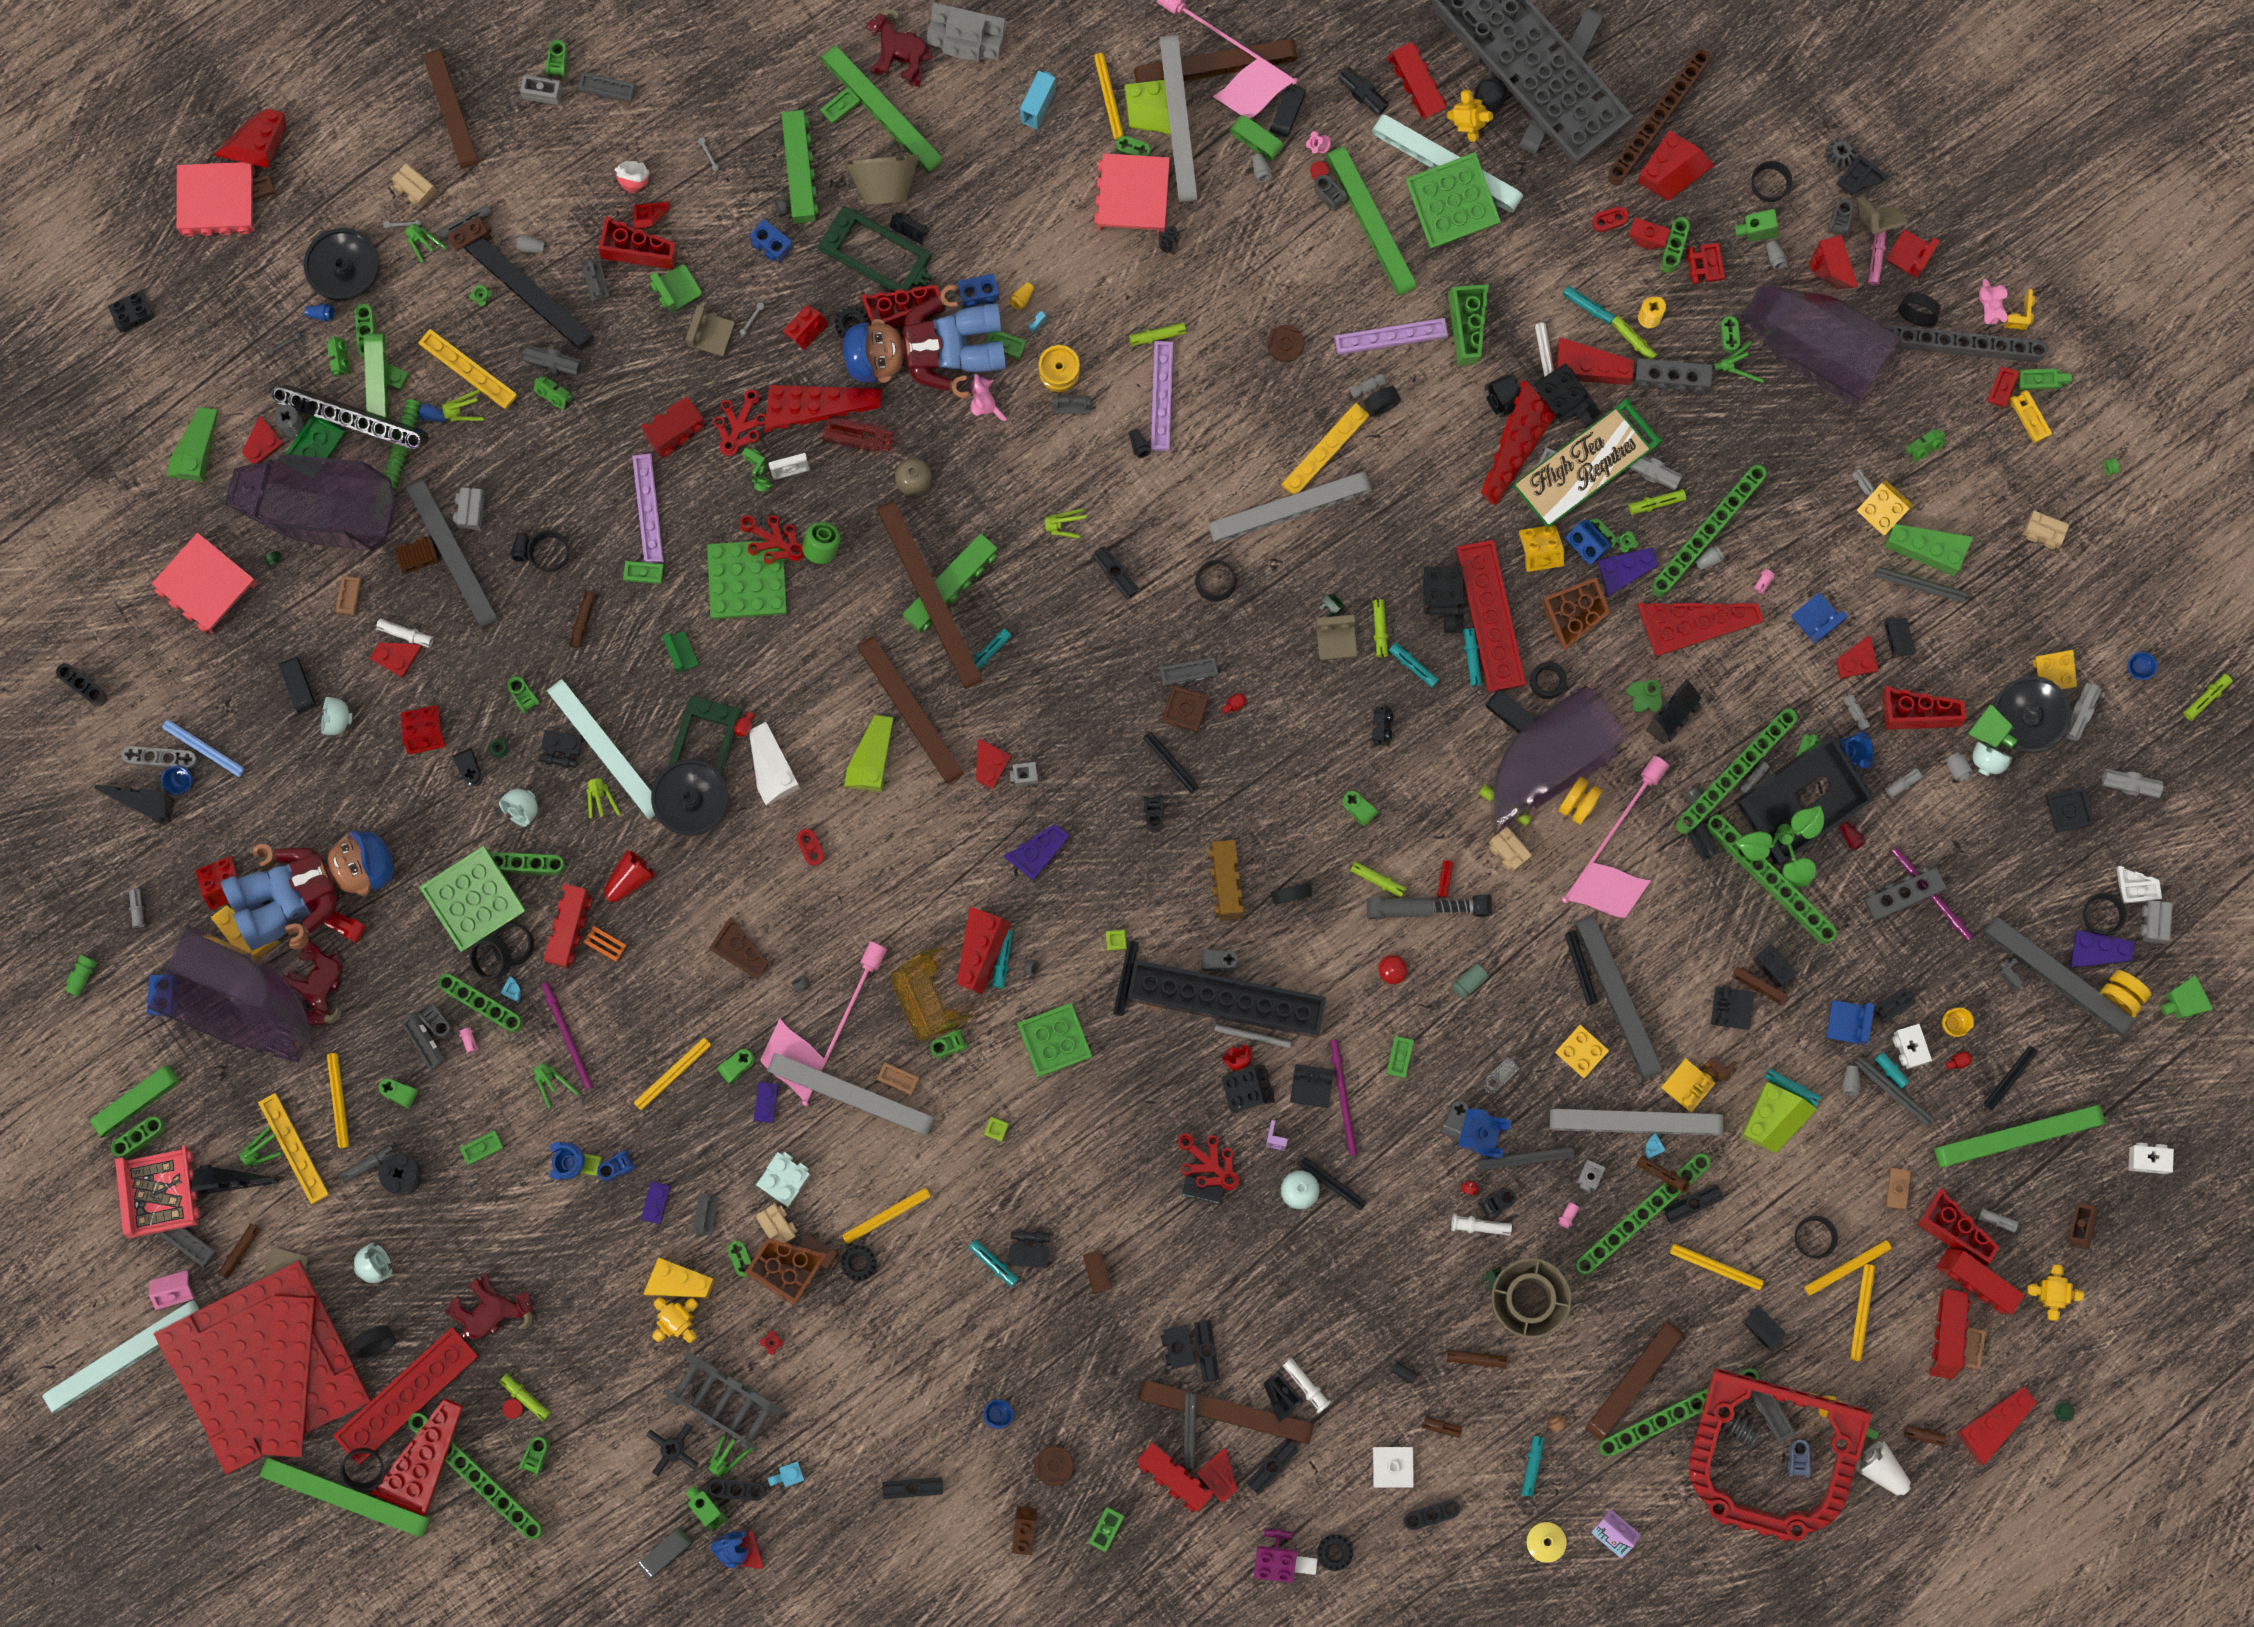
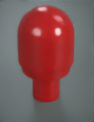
M1241 693L1234 694L1226 701L1227 705L1222 707L1221 710L1224 714L1240 710L1246 704V697Z
M748 712L745 718L741 717L734 727V732L737 736L744 737L749 733L753 725L751 721L755 716L753 713Z
M1962 1051L1951 1057V1061L1945 1063L1947 1070L1965 1068L1971 1064L1972 1056L1970 1053Z

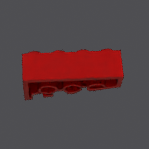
M1410 42L1394 50L1386 59L1388 63L1393 62L1394 73L1397 77L1403 79V88L1406 93L1412 94L1411 101L1424 121L1446 108V100L1442 94L1438 93L1436 89L1438 88L1434 78L1430 77L1426 62H1422L1418 46Z
M1559 337L1556 369L1566 363L1580 382L1630 385L1633 379L1634 360Z

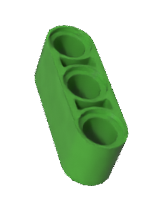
M1241 115L1230 128L1233 136L1270 161L1276 157L1284 146L1277 137L1244 115Z
M1684 217L1674 220L1661 261V269L1666 273H1673L1680 262L1690 227L1689 221ZM1676 226H1682L1684 230L1679 231L1676 229ZM1671 243H1677L1679 247L1674 248ZM1666 260H1672L1675 264L1669 265Z
M360 304L355 309L357 350L364 359V335L362 333L365 330H370L369 334H376V318L369 305ZM364 312H369L367 317H361Z
M157 1117L147 1118L116 1139L111 1145L112 1153L120 1158L132 1156L165 1132V1122ZM154 1122L159 1123V1127L156 1131H152L151 1126ZM138 1133H142V1140L140 1142L135 1141V1136ZM125 1144L126 1150L120 1154L118 1151L119 1146Z

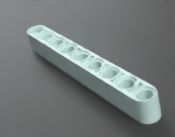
M1381 115L1372 129V133L1376 137L1431 168L1461 158L1387 115ZM1482 170L1494 204L1508 212H1514L1523 198V194Z
M561 679L546 690L649 820L656 816L651 804V790L566 683Z
M188 1302L46 1392L42 1397L52 1414L62 1410L158 1349L160 1346L153 1333L199 1310L196 1302Z

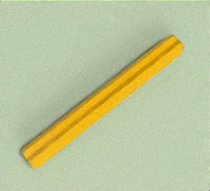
M1097 53L1094 56L1113 137L1115 140H1118L1124 134L1105 56L1103 53Z
M706 1038L700 1040L634 1102L637 1108L643 1110L711 1047L710 1042Z
M337 1053L327 1054L337 1143L339 1148L349 1147L339 1058Z
M923 1188L842 1235L844 1241L849 1244L930 1198L928 1189Z
M1885 1240L1804 1287L1806 1293L1811 1296L1892 1249L1891 1244Z
M1673 1244L1670 1253L1754 1289L1761 1290L1764 1281L1677 1244Z
M1870 1264L1864 1265L1850 1360L1856 1362L1862 1360L1875 1274V1266Z

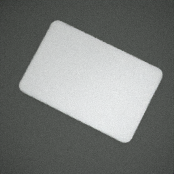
M1297 1556L1295 1572L1315 1575L1317 1559Z

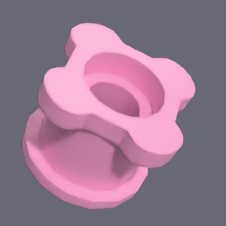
M1316 131L1311 133L1310 139L1306 142V147L1310 148L1314 154L1318 152L1326 153L1331 146L1329 136H1319Z

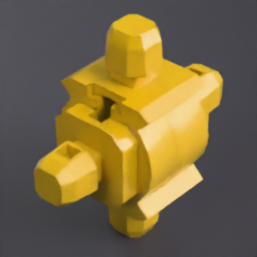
M1470 90L1461 91V102L1456 104L1454 109L1447 112V118L1454 121V125L1459 127V132H1467L1470 142H1475L1479 139L1478 130L1483 128L1486 122L1493 120V113L1487 111L1485 106L1481 105L1482 100L1473 99Z
M2053 1265L2051 1269L2052 1276H2047L2046 1280H2042L2040 1286L2038 1284L2027 1285V1294L2031 1296L2039 1295L2038 1302H2043V1307L2050 1308L2047 1310V1317L2051 1321L2059 1319L2060 1311L2058 1309H2065V1305L2071 1304L2072 1299L2077 1302L2084 1300V1292L2082 1290L2074 1289L2072 1291L2073 1284L2068 1283L2067 1278H2061L2064 1275L2062 1265Z
M659 1297L654 1302V1306L658 1311L661 1310L657 1315L660 1319L657 1321L660 1329H657L652 1337L657 1342L664 1340L666 1335L669 1338L675 1336L680 1338L684 1335L683 1338L689 1343L697 1339L693 1329L690 1330L693 1326L691 1320L694 1319L690 1312H693L698 1307V1302L691 1298L684 1303L685 1306L682 1303L675 1304L672 1302L667 1305L668 1302Z

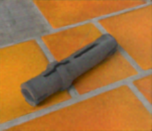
M485 204L473 212L469 211L468 215L438 230L443 241L448 239L447 235L478 216L482 220L492 215L488 205Z
M389 1145L377 1153L373 1152L370 1157L339 1172L340 1178L348 1174L346 1178L342 1179V1182L346 1184L375 1166L379 1167L386 1158L396 1154V1151L387 1154V1152L394 1149L393 1146Z

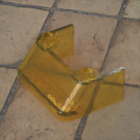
M943 947L918 953L892 971L890 975V981L915 1039L919 1042L930 1040L953 1030L973 1017L972 1013L959 1017L958 1013L953 1009L945 1011L931 979L937 970V964L933 957L944 950Z

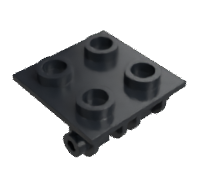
M143 290L108 305L117 330L120 333L133 329V326L136 328V321L139 325H142L140 319L145 323L155 317L149 308Z
M1715 986L1711 1025L1750 1030L1754 992L1730 989L1729 986Z
M1295 1064L1290 1103L1328 1108L1334 1070Z

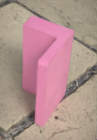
M187 1270L149 1282V1297L155 1310L194 1299Z

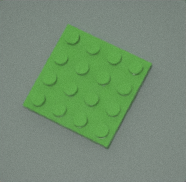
M1476 152L1405 179L1430 249L1501 223Z
M767 540L707 544L711 619L787 614L784 559L775 560L773 564H766L764 562V554L767 551L774 553L784 550L778 547L760 550L756 555L748 553L749 543H760Z
M485 845L419 887L460 952L526 911V908Z

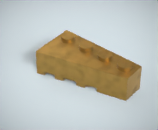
M1235 840L1212 842V847L1209 848V858L1214 861V866H1211V877L1216 880V885H1213V896L1218 899V904H1215V915L1219 916L1220 921L1243 919L1244 910L1241 905L1242 893L1239 887L1240 876L1237 868Z

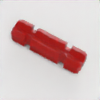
M1444 860L1442 865L1443 870L1441 871L1439 881L1440 888H1438L1437 896L1440 898H1447L1449 890L1447 888L1450 885L1451 870L1454 864L1449 860Z

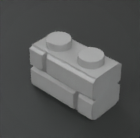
M529 75L523 76L520 88L523 99L560 105L563 92L560 81Z
M460 488V492L456 493L455 503L458 505V510L454 512L453 521L459 529L481 530L485 493L482 489Z
M2150 900L2146 905H2143L2142 917H2145L2140 929L2143 941L2162 944L2170 942L2173 903Z

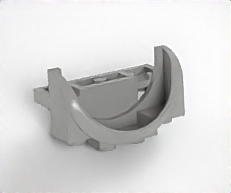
M933 3L931 22L927 31V44L940 47L943 50V54L960 59L978 62L979 59L983 58L998 60L1005 41L1008 21L1000 17ZM985 33L991 34V35H989V36H987V37H984V34H985Z

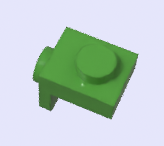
M745 448L742 456L746 461L755 465L752 471L755 478L759 475L762 476L767 469L765 458L756 449L752 448L750 450Z

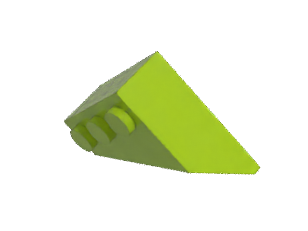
M1165 80L1125 84L1129 128L1151 132L1153 130L1170 135Z
M1766 1082L1761 1089L1740 1137L1776 1154L1818 1109L1805 1099Z

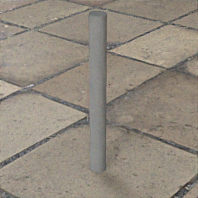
M1221 1024L1215 1025L1214 1031L1286 1048L1291 1046L1290 1040Z

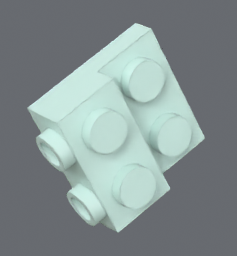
M777 1152L756 1186L789 1208L811 1175L808 1173L809 1168L801 1163L797 1166L792 1162L793 1157L786 1152L782 1154Z

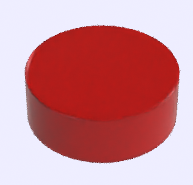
M1321 161L1312 164L1310 175L1314 180L1320 175L1328 176L1329 168L1327 164Z
M509 1399L503 1405V1413L507 1418L516 1419L522 1415L523 1405L517 1399Z

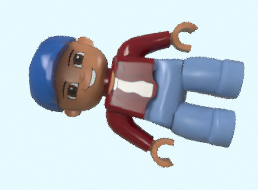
M948 285L942 290L939 297L935 296L924 301L906 314L903 337H900L899 332L894 327L885 324L880 319H874L871 325L869 322L856 324L848 329L843 340V356L847 371L852 378L859 382H876L878 378L881 383H885L901 369L903 360L906 359L911 376L919 384L945 391L952 390L955 396L964 399L968 398L971 395L968 391L961 393L956 389L958 382L967 380L966 376L957 377L952 381L951 378L939 375L931 369H961L969 373L1005 370L1002 341L967 345L966 336L1001 332L998 303L968 307L955 313V316L953 314L925 322L926 318L942 308V305L958 307L957 302H948L945 299V294L949 291L955 292L958 286Z
M354 830L349 831L351 838L341 839L330 850L327 865L322 857L311 848H281L272 851L270 846L266 844L255 846L252 852L254 856H268L265 861L259 864L263 871H269L255 872L241 878L231 876L221 881L227 900L235 911L233 915L236 924L250 949L255 950L281 938L287 932L289 935L299 933L296 937L291 938L289 946L292 949H302L309 940L307 933H312L320 927L336 910L339 895L335 886H338L344 892L357 893L361 896L367 895L370 892V888H372V891L386 886L394 875V863L391 852L384 840L374 832L363 831L356 833ZM276 861L278 863H289L286 866H277L272 868L275 865ZM267 900H270V901H271V903H269V904H267V905H265V906H263V907H260V906L263 905V902H265V901H267Z

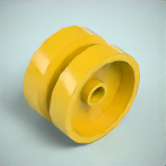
M1055 345L1042 353L1038 366L1040 380L1043 385L1054 392H1065L1073 388L1080 376L1079 358L1074 350L1068 346Z
M1582 776L1576 781L1558 809L1559 813L1568 816L1573 808H1576L1577 810L1572 817V821L1580 826L1585 818L1591 814L1598 803V798L1603 792L1601 788L1594 785L1586 794L1584 791L1588 787L1589 781Z
M2116 970L2110 977L2111 984H2105L2100 991L2102 995L2133 1018L2140 1012V1004H2145L2152 996L2150 990L2141 981L2122 970Z

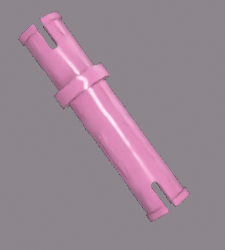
M1887 230L1874 235V242L1871 245L1872 258L1868 278L1869 285H1880L1883 254L1886 251L1885 239Z

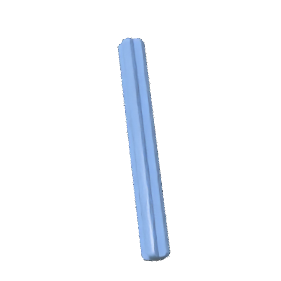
M166 720L163 724V729L236 776L240 777L244 773L245 769L172 721Z

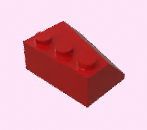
M265 109L250 117L214 153L215 156L268 168L287 129L285 112Z
M1669 130L1640 173L1637 182L1665 200L1670 201L1686 189L1688 185L1698 180L1705 172L1711 170L1714 165L1700 148Z
M1842 235L1820 240L1809 261L1810 270L1814 271L1815 277L1837 289L1858 287Z
M685 397L669 407L665 415H656L651 424L648 425L645 422L641 425V428L649 445L662 459L665 456H670L677 446L684 445L692 434L699 433L704 428L705 421L691 400Z

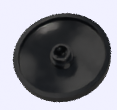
M337 228L322 233L312 241L304 257V273L307 281L314 291L329 300L348 301L360 297L372 287L379 273V256L373 243L364 234L353 229Z
M2027 676L2010 682L2000 691L1993 705L2014 727L2010 735L2015 737L2018 742L2013 749L2024 753H2038L2054 747L2065 736L2071 722V707L2065 693L2054 682L2042 677Z
M695 759L680 760L666 767L656 778L651 792L652 808L659 822L669 831L682 836H697L713 829L724 817L729 802L728 788L722 775L710 764Z

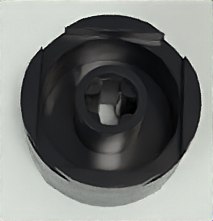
M1506 374L1487 383L1484 389L1485 391L1488 390L1489 395L1486 396V399L1492 411L1496 415L1500 414V418L1512 414L1516 406L1514 404L1516 396L1519 397L1521 392L1515 375Z
M404 1154L389 1156L378 1169L381 1185L396 1195L411 1194L418 1188L422 1178L419 1164ZM399 1171L404 1172L401 1174V1179L397 1177Z

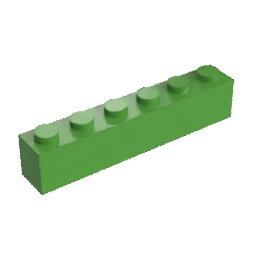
M804 110L781 112L794 224L816 221L815 215L819 214L818 203H814V197H817L816 186H812V180L815 179L814 168H810V162H813V154L808 149V145H811L810 133L807 134L806 130L807 127H810L809 117L805 116Z
M982 534L934 581L946 606L949 603L952 605L958 599V594L962 590L966 591L971 586V581L975 577L978 578L985 571L984 567L988 563L992 564L997 559V547ZM919 597L903 613V618L915 630L921 633L923 630L927 631L932 626V622Z

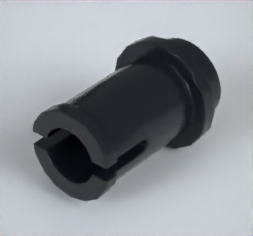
M1398 1361L1391 1373L1406 1380L1407 1384L1408 1382L1412 1384L1418 1374L1414 1369L1411 1370Z

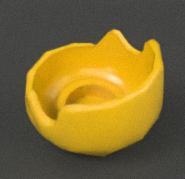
M1952 1008L1942 1018V1028L1952 1037L1964 1036L1974 1026V1017L1965 1008Z

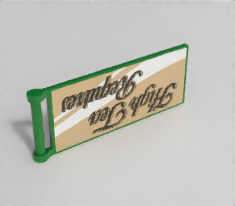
M1629 398L1622 401L1616 408L1513 484L1515 490L1547 528L1664 442L1661 436L1658 437L1631 405L1632 402ZM1626 409L1652 440L1649 445L1622 414V410Z

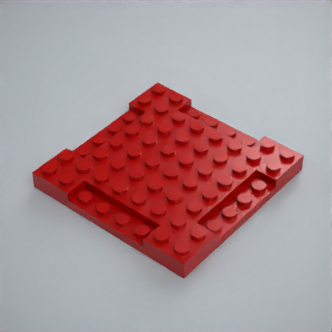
M300 1259L153 1333L169 1366L178 1377L209 1437L208 1441L225 1474L263 1456L261 1455L274 1295L315 1298L304 1434L372 1400Z

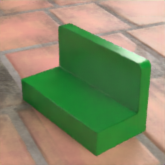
M685 631L672 636L669 633L662 635L678 674L698 666Z

